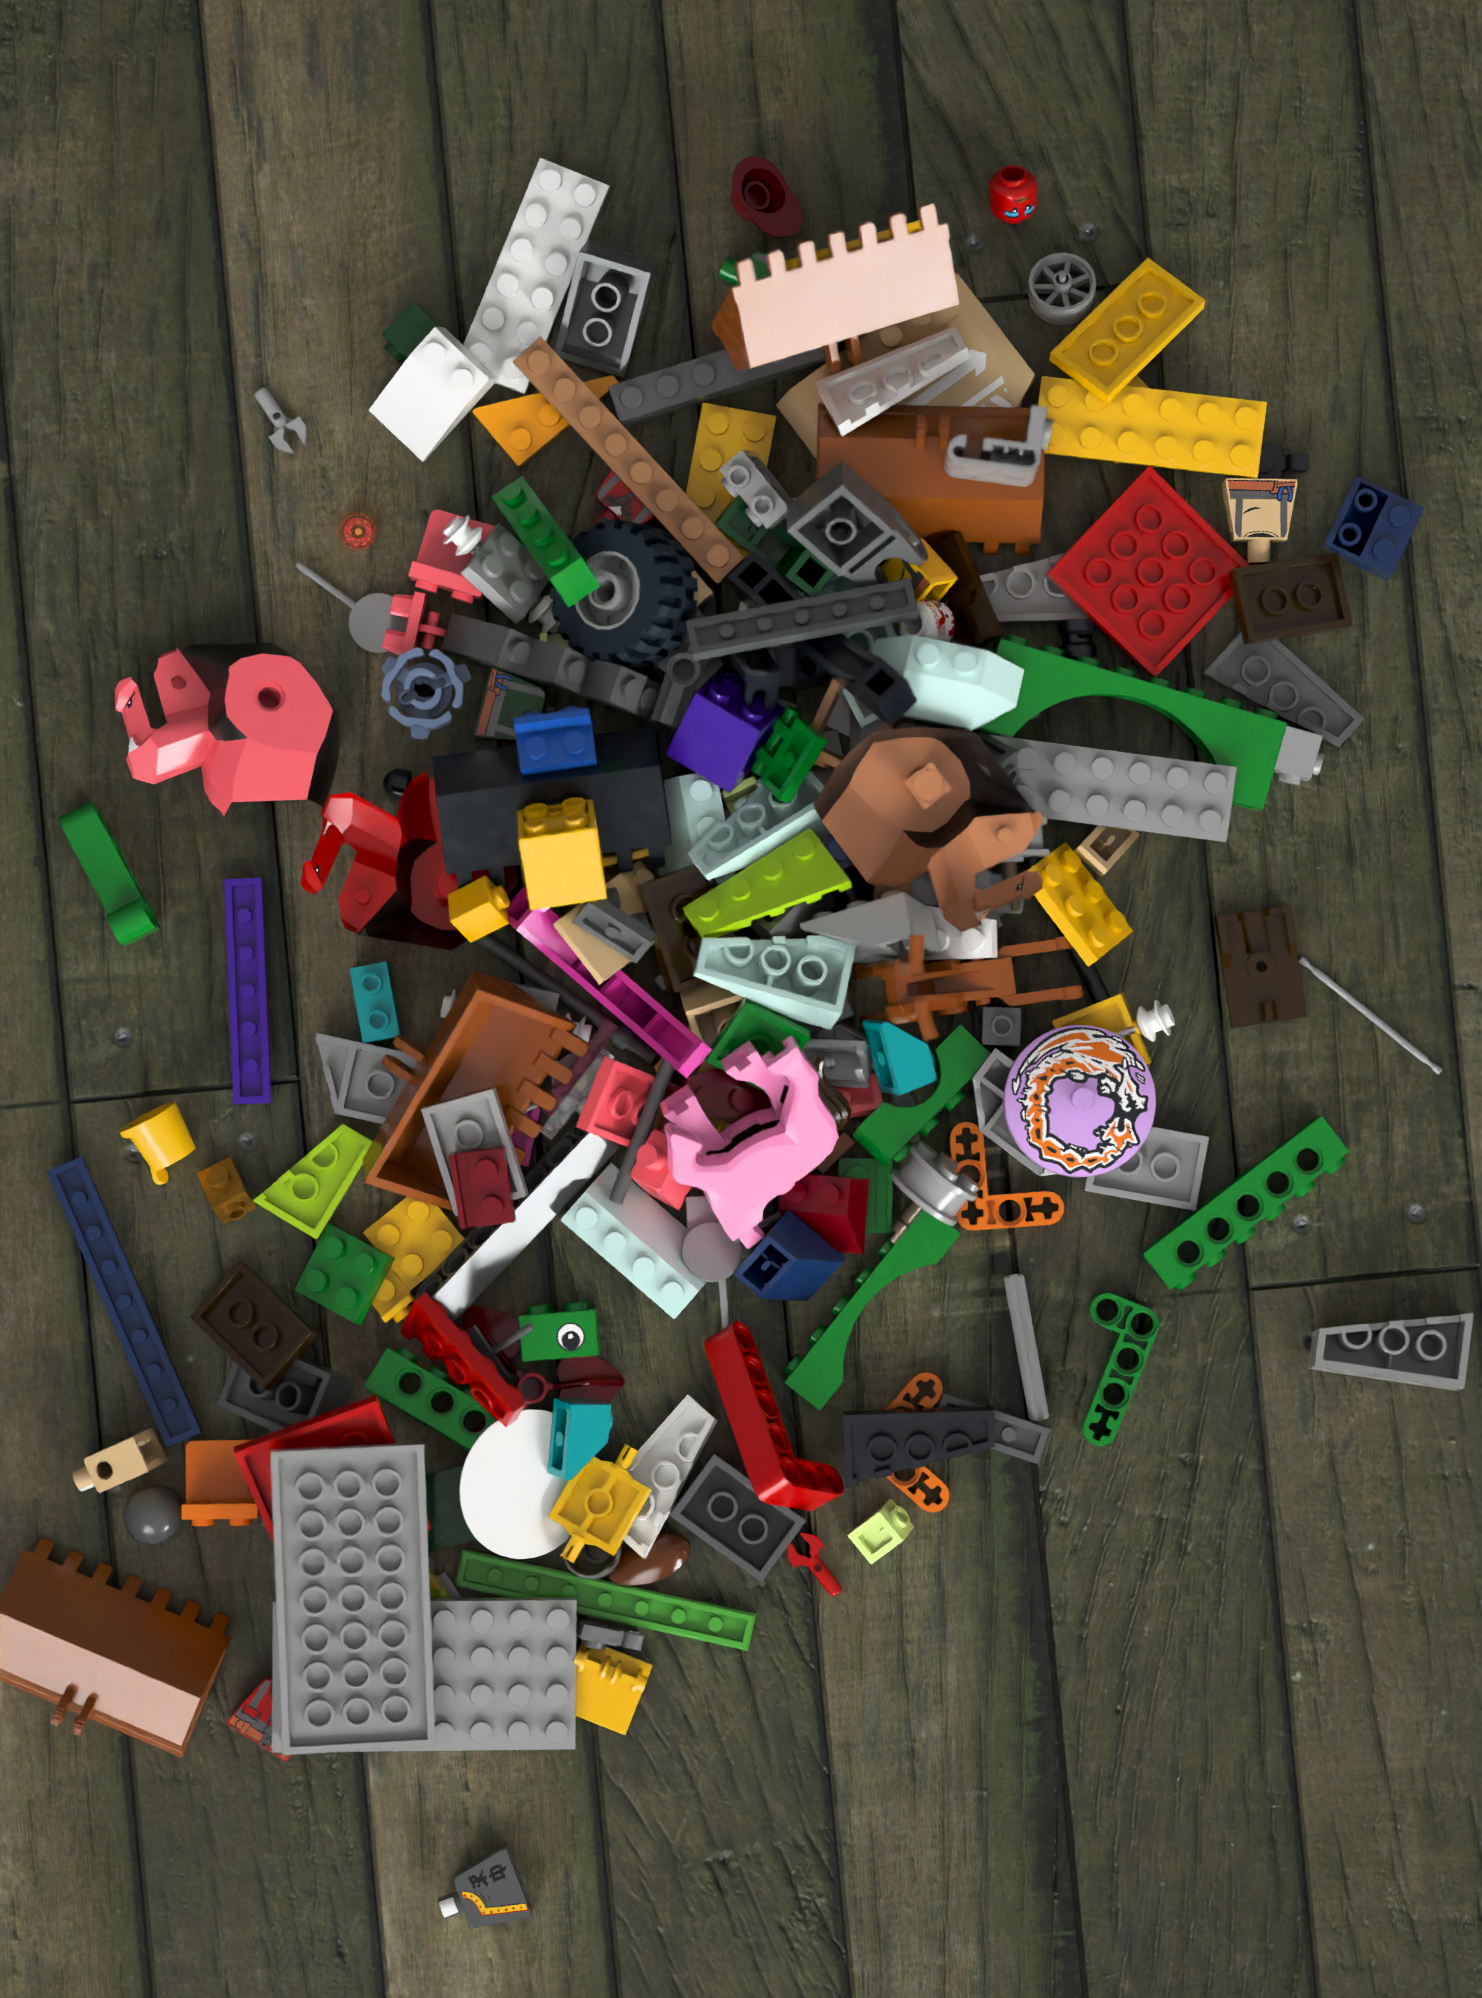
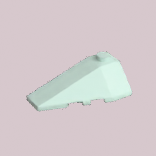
M809 771L792 801L787 803L780 801L759 778L756 781L757 788L747 799L741 797L733 805L735 811L726 821L716 823L687 853L689 859L706 879L710 880L750 866L808 828L813 830L819 840L824 838L830 832L821 821L813 805L824 785Z
M821 935L807 936L804 939H785V936H776L766 940H750L748 937L703 938L694 976L794 1020L831 1030L842 1014L856 945Z

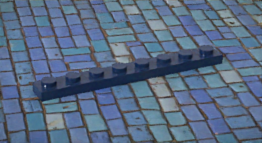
M80 1156L48 1170L47 1174L166 1447L203 1432L84 1157Z

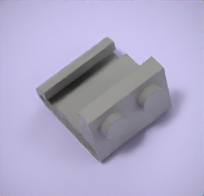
M1031 406L1024 443L984 437L979 460L963 458L967 435L955 437L948 445L944 462L945 472L954 478L1020 487L1031 485L1040 463L1041 450H1047L1048 443L1050 442L1053 420L1046 419L1047 407Z

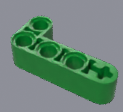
M90 800L58 817L65 835L108 914L106 919L122 946H129L159 930L160 925L95 803Z
M1103 1291L1092 1296L1088 1304V1312L1093 1321L1117 1332L1080 1426L1085 1439L1095 1446L1108 1445L1115 1438L1159 1329V1319L1154 1311L1111 1292ZM1102 1299H1111L1115 1303V1314L1109 1319H1100L1096 1313V1306ZM1138 1313H1146L1151 1321L1149 1329L1144 1333H1135L1131 1327L1132 1318ZM1124 1348H1132L1136 1352V1362L1130 1368H1121L1117 1363V1355ZM1110 1383H1118L1122 1387V1397L1116 1403H1107L1103 1398V1390ZM1097 1404H1100L1105 1409L1116 1411L1114 1417L1106 1414L1103 1424L1108 1428L1106 1434L1099 1433L1097 1438L1093 1437L1094 1432L1089 1426L1091 1422L1098 1423L1100 1421L1102 1412L1095 1410Z

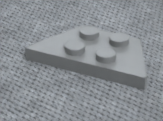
M316 1033L315 1039L319 1047L334 1113L383 1124L407 1084L405 1080L381 1064L383 1057L386 1054L395 1056L412 1069H414L418 1061L403 1051Z

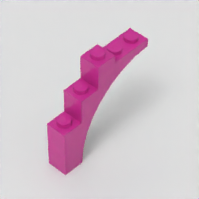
M523 887L511 900L510 906L507 907L509 924L595 997L683 1076L688 1078L694 1069L702 1063L703 1059L712 1049L622 970H619L599 985L554 928L553 924L560 917L549 907L535 910L530 909L526 887Z

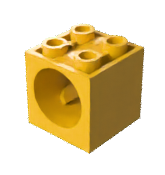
M576 797L567 799L562 804L546 806L543 803H535L526 806L523 810H517L518 838L531 910L607 899L604 866L593 799L584 800L583 798Z

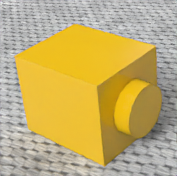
M486 875L448 894L450 922L470 943L509 924L507 909L510 906L509 897L501 886L496 887Z

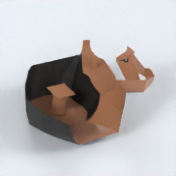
M912 727L875 731L845 756L813 804L823 824L867 882L873 885L896 886L908 883L928 870L944 920L961 932L982 925L981 920L990 911L1020 897L1028 900L1044 888L1042 886L1043 880L1037 870H1026L984 890L975 888V874L1025 851L1030 840L1036 835L1041 824L1044 823L1040 811H1033L977 733L959 729ZM978 764L989 769L990 777Z

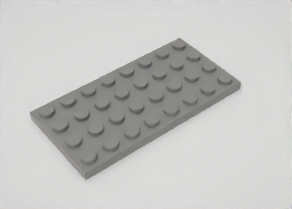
M424 1442L271 1449L283 1755L436 1747Z
M576 1597L430 1598L436 1747L347 1752L575 1749L576 1664L573 1662L576 1657ZM273 1599L272 1753H282L276 1599Z

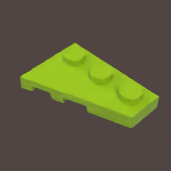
M343 1123L269 1188L256 1197L253 1202L318 1240L363 1166L362 1159L373 1140Z

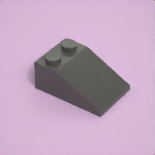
M588 240L578 253L555 346L557 355L563 360L625 378L651 298L660 261Z
M299 1356L273 1388L267 1391L233 1361L217 1406L275 1432L345 1406L355 1379Z

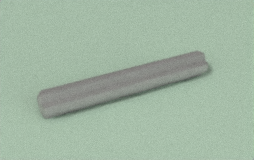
M1015 1273L1005 1276L1004 1284L1027 1413L1030 1421H1042L1049 1417L1025 1278L1022 1273Z

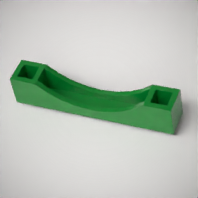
M923 1209L913 1223L909 1224V1228L896 1244L889 1241V1237L877 1252L882 1257L873 1269L867 1265L853 1282L858 1288L852 1296L848 1298L843 1295L831 1309L830 1313L835 1317L825 1328L820 1324L806 1342L811 1347L805 1355L801 1357L799 1354H796L783 1371L788 1375L784 1383L820 1411L843 1383V1361L847 1341L854 1323L865 1305L881 1288L898 1276L919 1267L938 1263L961 1233Z

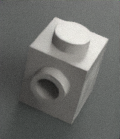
M1286 726L1273 772L1279 774L1278 780L1299 786L1301 780L1307 782L1311 779L1312 774L1318 775L1324 758V753L1319 752L1323 736Z

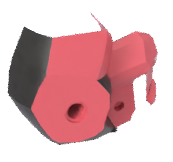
M273 643L177 645L175 650L163 653L158 658V666L154 672L156 686L167 724L159 729L150 727L138 686L132 681L131 677L119 681L114 690L115 710L122 713L129 737V753L126 761L133 779L156 784L201 766L205 792L212 805L220 810L223 816L232 802L310 800L324 808L336 772L339 756L338 714L320 686L302 664L291 654Z

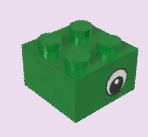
M589 1300L568 1301L565 1303V1309L551 1310V1303L531 1304L527 1307V1312H522L519 1315L520 1329L529 1323L534 1325V1329L521 1337L523 1362L597 1356L601 1352L597 1306L589 1307Z

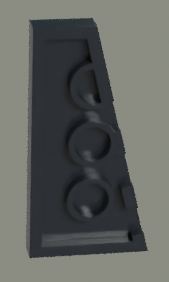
M994 1406L843 1411L845 1488L858 1485V1482L868 1479H880L891 1476L894 1472L913 1467V1469L928 1466L930 1462L945 1458L950 1460L995 1447Z

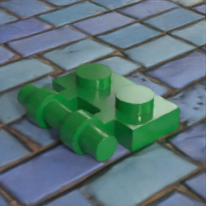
M788 705L783 715L777 717L775 723L772 724L774 730L767 742L760 744L755 753L757 758L751 767L755 774L761 776L760 781L780 801L787 803L792 801L828 741L808 720L799 718L801 712L791 705Z

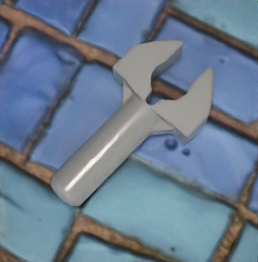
M266 387L259 388L254 393V397L274 425V434L269 436V439L276 449L287 453H294L284 439V428L295 431L302 443L306 445L307 427L300 416L296 419L287 418Z

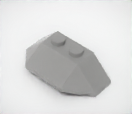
M994 1048L972 1078L979 1131L1038 1176L1054 1175L1056 1173L1040 1167L1028 1158L1018 1147L1008 1129L1004 1115L1003 1094L1005 1082L1014 1061Z

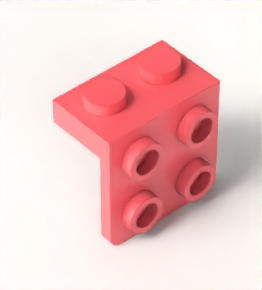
M438 509L434 510L430 514L416 562L412 561L408 576L412 581H416L415 587L431 593H436L438 588L452 592L451 598L468 604H472L474 599L483 601L485 596L461 574V571L473 555L469 552L456 556L457 545L453 542L443 544L446 535L442 531L452 519L459 515ZM472 519L468 521V526L472 529L482 527L480 539L482 542L490 530L495 527Z

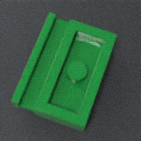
M840 1157L838 1159V1176L870 1179L865 1233L892 1234L890 1226L892 1225L893 1180L889 1173L893 1169V1159L884 1167L876 1158Z

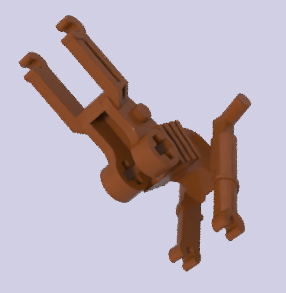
M909 935L908 957L852 966L854 980L881 976V980L885 979L888 1007H885V1013L860 1017L861 1031L864 1030L862 1021L867 1019L886 1021L894 1026L918 1021L924 1041L939 1037L931 1011H936V1016L970 1012V1001L975 1000L976 1006L991 1004L990 998L998 997L1009 1007L1053 1000L1063 1001L1083 998L1082 985L1016 994L1011 957L1070 949L1073 946L1065 936L1051 938V940L1003 946L998 951V958L985 960V958L969 959L970 963H964V959L929 960V963L923 964L924 935Z

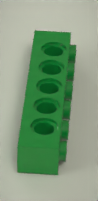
M1317 1115L1199 1206L1196 1211L1190 1213L1142 1250L1140 1254L1167 1289L1171 1290L1176 1286L1180 1291L1197 1278L1194 1272L1205 1263L1210 1268L1227 1255L1224 1248L1235 1240L1238 1244H1241L1256 1233V1229L1253 1226L1265 1217L1268 1221H1271L1286 1209L1283 1204L1294 1194L1299 1199L1316 1186L1313 1179L1324 1171L1327 1175H1330L1346 1163L1343 1156L1350 1151L1323 1116ZM1308 1148L1315 1155V1163L1312 1168L1302 1170L1297 1164V1155L1301 1150ZM1279 1171L1284 1175L1286 1184L1282 1191L1272 1193L1267 1187V1178L1271 1173ZM1249 1194L1256 1201V1209L1251 1215L1242 1216L1237 1210V1202L1240 1197ZM1219 1217L1226 1223V1232L1221 1238L1212 1239L1207 1232V1225L1212 1219ZM1184 1241H1192L1197 1248L1195 1258L1189 1262L1181 1261L1177 1255L1178 1246Z

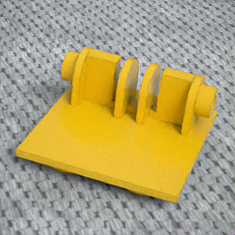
M582 1639L573 1662L576 1664V1716L626 1735L653 1665L605 1646L604 1650L584 1646V1639Z

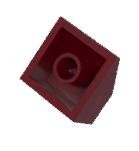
M808 1173L795 1182L794 1187L789 1192L780 1195L779 1210L781 1216L787 1210H790L838 1252L864 1254L870 1179Z

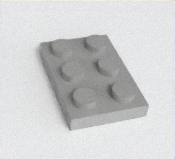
M495 1086L421 1108L455 1216H458L449 1160L451 1152L505 1146L513 1200L528 1195L526 1183Z
M1151 1126L1146 1140L1130 1159L1108 1172L1086 1177L1084 1191L1196 1211L1209 1137Z

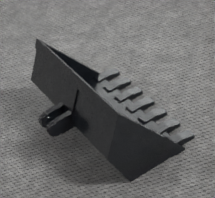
M555 707L546 708L547 712L545 714L556 712ZM523 711V715L532 711ZM654 726L594 734L597 765L521 775L517 745L433 756L435 793L441 826L446 875L456 874L458 889L473 882L471 871L488 869L489 879L496 887L501 886L504 889L506 882L503 867L520 865L522 882L526 886L518 838L517 810H523L526 806L535 803H543L546 806L562 804L563 801L576 797L583 798L584 800L593 799L601 853L616 852L619 872L633 871L631 850L648 847L650 866L652 868L664 867L663 845L672 844L658 734Z

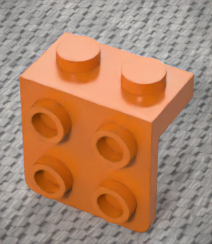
M253 1439L192 1440L186 1444V1502L182 1504V1520H192V1526H213L214 1519H229V1525L246 1526L252 1525V1519H258L261 1516L251 1492H248V1485L234 1455V1446Z

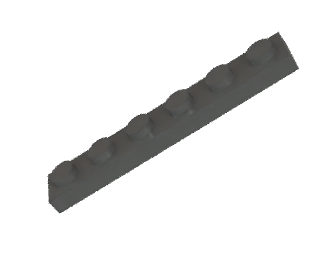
M911 578L688 620L686 621L693 661L918 619V609Z

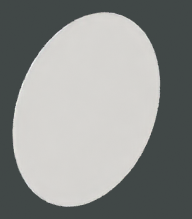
M537 1409L523 1410L518 1419L508 1427L496 1421L477 1439L465 1461L460 1480V1503L464 1519L476 1539L487 1549L501 1556L514 1559L538 1557L553 1551L567 1541L569 1533L564 1526L548 1518L569 1481L547 1473L553 1412Z

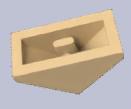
M1097 825L1074 852L1101 877L1115 864L1140 834L1136 830Z

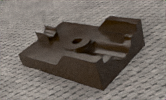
M953 533L930 546L958 578L944 595L949 599L947 606L952 610L955 618V630L949 642L981 649L1003 637L1004 633L962 533Z
M695 864L637 884L636 887L644 911L649 919L651 930L657 933L654 939L655 956L667 992L677 993L707 982L694 976L702 937L694 926L688 932L684 930L683 925L689 919L686 917L683 907L717 887L716 879L707 880ZM731 932V933L725 934V935L720 936V937H717V938H735V937H734L733 932Z
M1291 905L1214 917L1231 1028L1307 1017L1297 958V939ZM1259 961L1266 964L1264 972H1259L1256 969V964Z

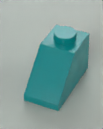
M872 1019L862 1021L882 1093L903 1095L937 1081L934 1069L936 1062L928 1044L889 1022Z
M554 1398L547 1473L564 1480H572L608 1443L609 1431L613 1425L611 1404L594 1398Z

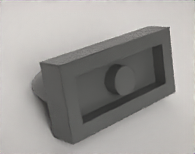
M617 887L607 888V899L586 902L577 913L573 923L636 964L651 946L657 933L651 930L646 913L628 915L620 909L621 901Z

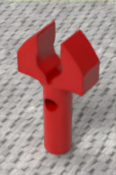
M800 1531V1535L810 1545L809 1553L811 1556L808 1557L806 1554L798 1553L794 1545L790 1543L787 1547L789 1562L794 1568L799 1565L809 1567L830 1596H836L841 1592L842 1586L820 1558V1549L825 1546L818 1535Z

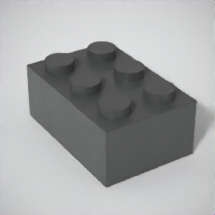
M715 1450L670 1511L672 1518L760 1582L764 1580L806 1522V1517L794 1508L762 1502L755 1494L748 1474Z

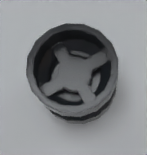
M1091 619L1058 621V633L1062 636L1063 643L1059 649L1064 651L1063 657L1077 660L1078 656L1092 659L1097 658V646L1092 640V635L1096 631V624Z

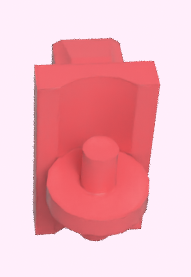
M414 591V596L393 595L390 615L406 618L408 623L406 633L386 628L382 644L384 650L401 655L418 647L420 633L424 634L421 648L427 650L433 649L435 637L444 638L447 630L437 627L440 617L439 613L429 611L427 624H423L428 600L425 593Z

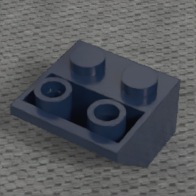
M1355 476L1323 545L1353 566L1387 581L1393 576L1424 507Z
M787 1210L765 1237L753 1248L733 1275L762 1299L808 1301L846 1258L790 1210Z

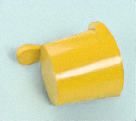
M176 1101L165 1103L146 1112L119 1130L122 1138H130L150 1166L153 1181L157 1185L168 1182L169 1176L165 1167L179 1161L196 1149Z

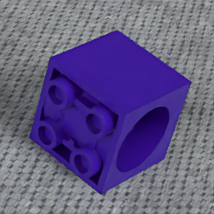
M721 670L695 693L665 755L730 793L753 772L751 767L757 758L755 756L760 744L767 742L774 730L772 724L775 723L777 717L783 715L786 708L776 701L775 708L765 709L762 704V695L758 691L753 694V702L751 706H748L743 699L745 685L743 679L736 674L726 673Z

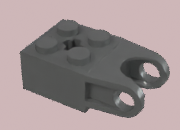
M843 461L838 463L787 505V531L839 577L844 575L860 587L889 582L879 564L885 559L900 558L917 566L922 565L928 560V553L922 540L896 508Z

